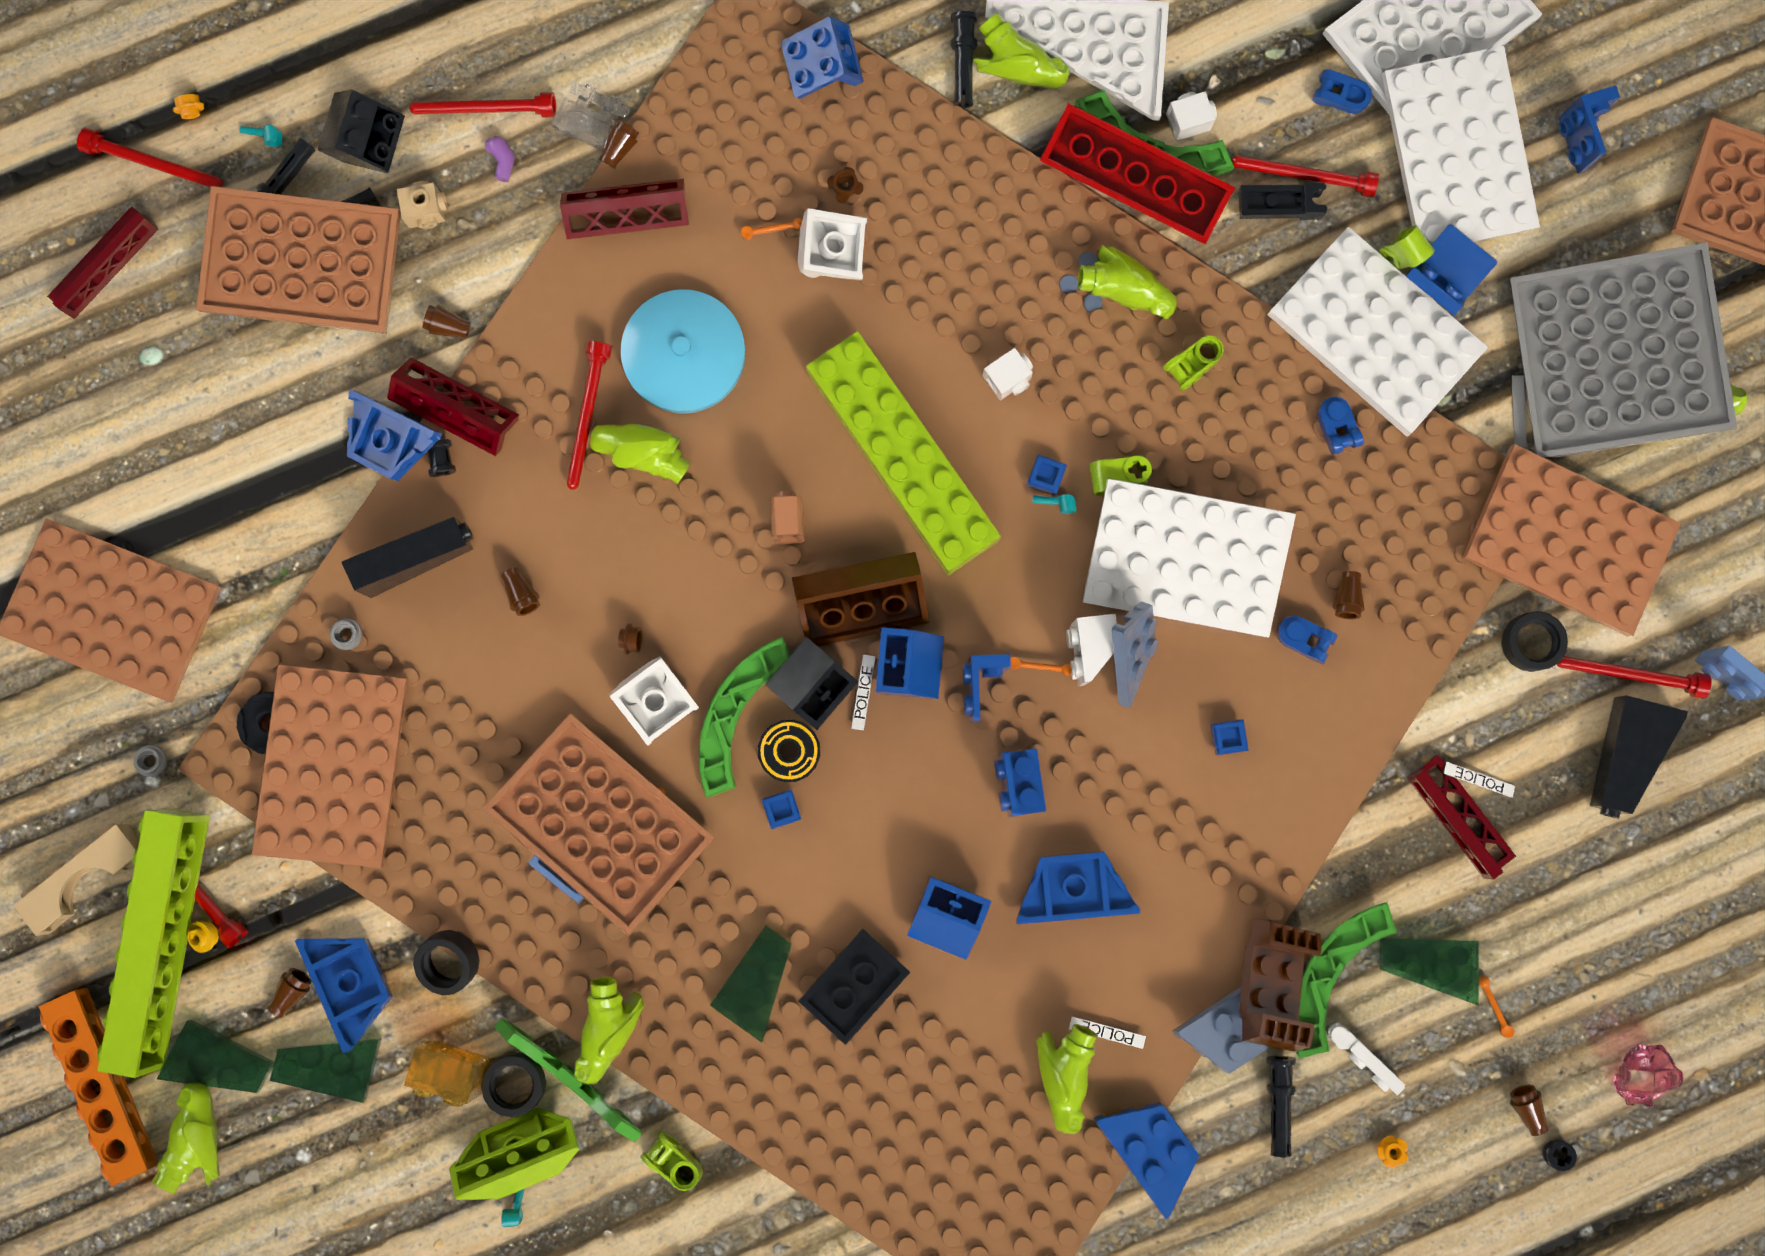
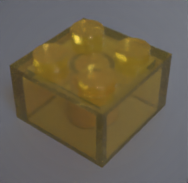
M429 1040L415 1048L404 1086L413 1088L412 1093L428 1098L432 1094L444 1097L443 1102L448 1105L462 1107L463 1103L468 1104L481 1094L483 1075L490 1065L491 1057Z

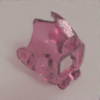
M1636 1044L1625 1055L1621 1066L1618 1068V1074L1614 1076V1088L1621 1097L1625 1098L1626 1105L1629 1106L1644 1104L1645 1107H1653V1100L1661 1098L1667 1091L1674 1090L1683 1083L1682 1071L1676 1067L1672 1057L1663 1045L1645 1046ZM1631 1070L1653 1072V1091L1628 1090Z

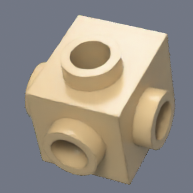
M418 181L414 182L411 187L397 189L401 217L409 228L429 229L437 226V223L445 222L444 211L448 210L445 193L440 192L433 182Z

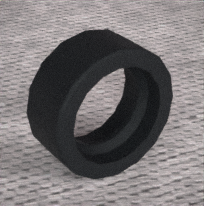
M1535 611L1519 615L1511 620L1503 631L1501 644L1504 655L1512 665L1523 671L1535 672L1550 669L1562 660L1567 651L1568 637L1566 629L1557 618L1549 613ZM1527 624H1540L1547 629L1551 636V651L1543 659H1528L1523 656L1518 648V633Z
M444 930L430 936L420 945L415 953L413 966L416 977L422 986L432 993L443 996L453 995L466 987L477 974L480 960L478 951L469 938L460 932ZM437 946L449 948L458 956L462 965V974L458 978L445 977L436 970L431 959V952Z
M517 1052L507 1054L490 1064L484 1073L481 1085L483 1099L491 1110L501 1116L511 1118L521 1116L539 1103L545 1092L546 1079L540 1064L526 1054ZM513 1065L527 1070L532 1077L533 1083L529 1097L517 1104L506 1103L500 1099L495 1087L496 1077L500 1071Z

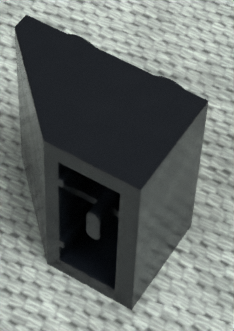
M353 89L336 92L332 98L318 151L343 163L389 173L405 115Z
M805 637L765 685L800 717L818 730L859 681L808 637Z

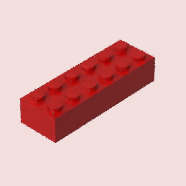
M1069 103L1040 159L1042 163L1204 245L1207 243L1235 189L1234 186Z

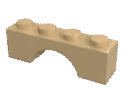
M112 823L104 827L97 833L99 838L90 845L88 843L76 849L71 854L73 858L65 865L59 864L46 874L47 879L40 885L34 884L20 894L22 899L14 904L13 907L35 936L52 933L75 914L73 892L78 881L87 872L100 868L113 875L126 874L135 867L133 865V855L138 848L139 838L128 824Z

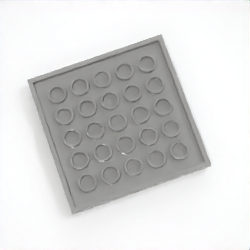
M1708 242L1510 278L1537 455L1548 459L1729 431L1737 428Z

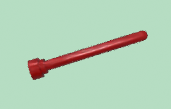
M541 92L540 96H534V99L413 102L410 104L409 110L412 114L416 115L535 112L536 115H541L542 118L556 117V98L554 92Z
M84 127L79 132L77 138V148L79 151L91 155L104 152L207 187H223V181L219 177L107 141L104 136L100 135L99 131Z
M1238 155L1233 156L1231 159L1234 168L1355 188V192H1360L1361 196L1374 198L1379 182V173L1366 171L1365 174L1359 173L1358 176Z
M588 341L585 353L588 355L587 361L590 362L567 478V487L571 490H575L579 486L602 365H606V360L610 359L612 351L611 345L597 341Z
M1564 656L1556 664L1559 668L1680 688L1684 689L1685 693H1689L1691 697L1701 699L1708 697L1712 685V679L1709 674L1698 672L1684 677Z
M198 884L195 891V901L219 927V939L227 948L233 947L240 941L237 937L241 935V938L248 934V930L240 921L229 920Z

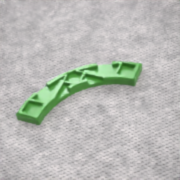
M1104 90L1075 101L1077 108L1212 176L1221 175L1234 169L1223 140L1210 144L1184 147L1166 145L1165 142L1153 139L1143 133L1140 134L1132 129L1113 107Z
M784 637L765 644L744 659L728 674L709 705L701 730L699 748V769L706 798L737 788L731 764V749L735 728L741 713L752 696L790 656Z
M1388 902L1372 906L1343 922L1322 942L1321 956H1313L1309 960L1302 977L1298 1021L1315 1024L1311 1047L1296 1051L1298 1059L1330 1051L1326 1032V1012L1332 988L1344 967L1357 953L1371 943L1397 933Z
M501 1018L496 1023L494 1028L508 1043L532 1058L568 1086L615 1131L634 1143L642 1134L641 1130L619 1108L615 1109L604 1100L605 1095L592 1084L579 1082L574 1077V1069L550 1050L545 1051L536 1045L530 1035L505 1018Z

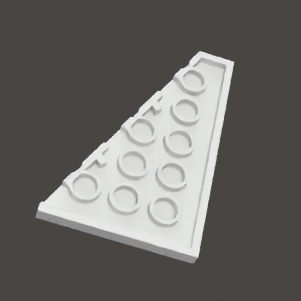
M986 0L985 22L995 13H998L1004 22L1012 23V26L1019 35L1042 47L1050 58L1058 56L1064 64L1068 65L1071 73L1100 90H1104L1107 94L1155 121L1160 120L1169 2L1147 0Z

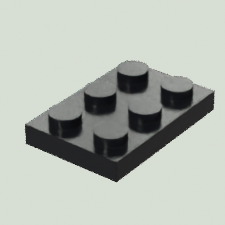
M862 929L803 994L798 1002L846 1045L910 974V971L867 931Z

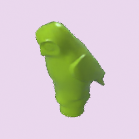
M995 13L978 28L984 35L985 44L990 48L993 56L987 59L975 58L973 62L977 64V72L994 75L1021 85L1049 89L1061 88L1067 82L1070 75L1068 65L1064 64L1058 56L1050 58L1038 44L1019 35L1012 26V23L1004 22L998 13Z
M1112 245L1110 247L1101 246L1098 252L1100 261L1095 262L1093 266H1080L1077 279L1078 290L1089 291L1094 296L1109 298L1131 310H1147L1164 319L1171 317L1177 309V297L1170 289L1162 284L1148 268Z
M632 423L626 425L607 424L597 425L591 433L590 446L592 450L612 456L613 464L619 468H631L649 472L653 476H659L665 480L668 478L678 484L691 464L680 457L681 452L676 449L681 438L674 437L671 433L662 429Z
M599 977L590 982L591 992L587 997L588 1013L581 1035V1055L576 1060V1070L574 1072V1077L579 1082L585 1084H597L631 1036L641 1011L645 1006L642 996L637 992H632L622 1004L623 997L617 990V980L613 977Z
M1079 1024L1073 1025L1070 1034L1062 1039L1058 1049L1050 1031H1044L1042 1037L1036 1039L1040 1072L1052 1118L1057 1131L1065 1134L1078 1133L1082 1128L1085 1115L1081 1110V1106L1088 1088L1089 1064L1095 1055L1093 1045L1098 1036L1091 1029Z
M201 1083L185 1084L181 1089V1093L176 1100V1104L180 1109L170 1127L167 1150L163 1154L162 1159L157 1163L158 1172L152 1180L154 1185L172 1194L176 1193L181 1183L184 1184L188 1181L190 1174L193 1173L195 1168L199 1167L202 1169L205 1183L208 1186L211 1185L212 1180L220 1176L217 1154L218 1128L213 1111L211 1092L206 1085Z

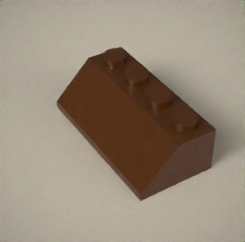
M915 552L792 577L804 638L808 637L817 646L881 633V627L903 629L929 623L922 575Z

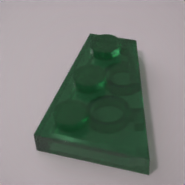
M767 925L710 1004L711 1007L761 1043L763 1042L792 946L791 942Z
M1410 938L1380 939V970L1479 1006V941Z
M188 1020L168 1055L157 1080L186 1084L201 1083L208 1087L258 1093L261 1091L275 1062L193 1020Z
M382 1038L358 1041L355 1047L348 1053L342 1052L339 1043L279 1048L270 1081L364 1103L367 1099Z

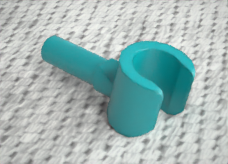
M268 124L263 128L240 126V133L263 137L264 145L282 146V132L273 125Z
M1070 494L1058 497L1033 495L1032 503L1059 505L1060 514H1071L1077 511L1075 498Z
M525 1189L515 1193L513 1208L502 1210L501 1222L503 1227L518 1226L522 1222L521 1202Z

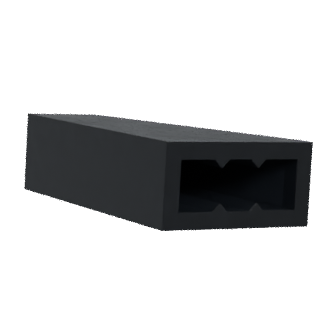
M452 517L346 559L341 563L354 591L373 598L473 550L470 540L474 539L466 522L461 524L458 519Z
M1627 695L1614 697L1590 806L1601 809L1600 815L1619 819L1620 814H1633L1686 720L1688 711Z

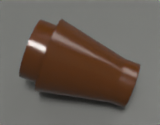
M617 120L616 124L610 127L599 160L615 169L618 163L638 142L636 138L639 132L624 122Z
M429 305L422 328L429 330V334L466 339L471 322L464 320L440 305H437V307Z
M517 567L510 568L501 574L510 609L515 611L518 616L530 614L540 606L538 601L539 594L523 577Z
M1345 571L1342 573V580L1333 604L1335 616L1349 620L1361 617V612L1365 610L1361 573L1356 571Z
M290 968L288 972L282 973L273 998L267 1007L268 1011L276 1017L283 1018L310 991L311 978L296 968Z
M1530 1084L1522 1085L1512 1090L1510 1093V1104L1524 1122L1532 1136H1539L1548 1132L1549 1126L1546 1121L1541 1092L1536 1090L1534 1085Z

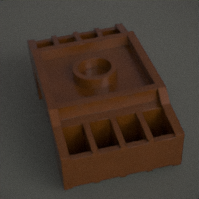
M1254 918L1251 938L1245 947L1239 1012L1242 1016V1041L1294 1052L1311 1047L1315 1024L1298 1020L1304 957L1321 956L1322 942L1320 933Z

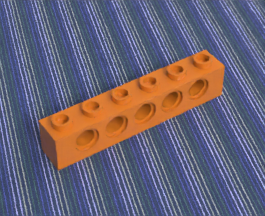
M88 987L71 991L38 1006L41 1012V1024L49 1032L53 1042V1054L57 1060L61 1061L65 1071V1084L68 1089L73 1091L77 1101L76 1111L78 1116L85 1121L88 1128L89 1143L97 1151L101 1160L100 1169L103 1177L109 1181L112 1187L156 1167L158 1159L124 1076L97 1071L99 1065L97 1052L103 1042L105 1029ZM70 1020L76 1025L75 1035H72L68 1030ZM82 1050L88 1054L87 1065L83 1064L80 1060ZM93 1080L98 1081L101 1090L99 1095L92 1089ZM105 1110L111 1112L113 1116L112 1124H108L105 1121ZM117 1140H120L124 1143V1154H121L117 1151Z

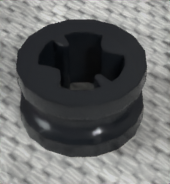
M1554 1139L1546 1143L1543 1148V1158L1547 1165L1558 1171H1567L1574 1167L1577 1154L1572 1145L1562 1140ZM1560 1147H1562V1152L1566 1154V1158L1564 1161L1559 1159L1560 1163L1557 1164V1158L1553 1157V1153L1555 1150L1560 1151Z

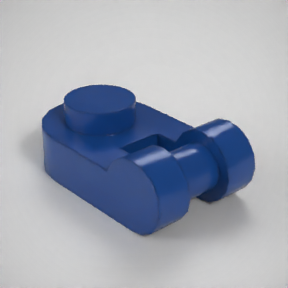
M1326 69L1322 71L1319 79L1321 83L1320 88L1315 90L1312 98L1313 102L1318 105L1331 106L1356 114L1366 109L1371 101L1372 92L1365 82ZM1335 86L1341 88L1340 94L1331 92L1332 88Z
M1337 396L1330 397L1322 402L1318 408L1317 415L1331 454L1341 453L1343 448L1352 446V448L1362 446L1364 444L1363 435L1357 427L1348 402ZM1344 427L1346 435L1339 437L1335 429Z
M1289 616L1282 620L1277 627V638L1280 643L1320 664L1325 663L1328 657L1326 652L1330 644L1334 645L1338 637L1336 633L1299 616ZM1310 635L1318 638L1315 647L1306 644Z

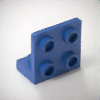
M829 16L781 42L794 97L798 99L837 80L851 86L864 82L850 25Z
M1617 86L1581 95L1559 117V131L1562 137L1566 139L1569 147V161L1575 166L1578 174L1585 172L1606 153L1597 122L1599 117L1611 110L1610 106L1620 98Z
M1449 224L1431 244L1435 252L1420 265L1411 267L1406 277L1455 316L1463 307L1466 298L1497 265V260L1457 227Z
M1010 654L971 655L968 663H964L963 684H969L970 695L964 697L965 716H970L971 723L980 721L979 672H982V678L1001 677L1003 672H1006L1011 667Z
M1037 748L1000 753L999 760L994 761L996 778L997 780L1002 779L1004 792H999L1001 811H1007L1008 817L1046 812Z

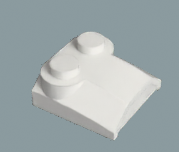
M808 208L804 212L800 227L798 249L800 272L811 278L828 276L862 280L864 234L867 218Z
M661 656L646 663L609 693L610 698L647 745H650L656 737L687 714L699 708Z

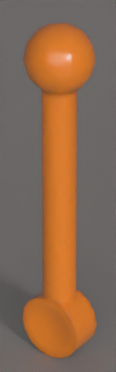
M796 218L793 222L753 229L749 226H744L741 229V235L744 239L748 240L755 234L791 228L800 230L802 219Z
M1017 657L1010 658V669L1013 670L1019 667L1062 672L1066 676L1071 675L1072 671L1069 663L1060 666L1020 661Z
M1480 976L1477 979V984L1483 988L1501 1025L1500 1034L1506 1038L1513 1037L1514 1028L1507 1025L1489 987V978Z

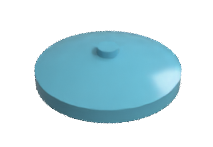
M672 290L649 299L631 316L622 336L621 361L630 384L649 404L671 413H695L718 404L734 389L741 377L745 364V341L735 316L716 298L695 290Z

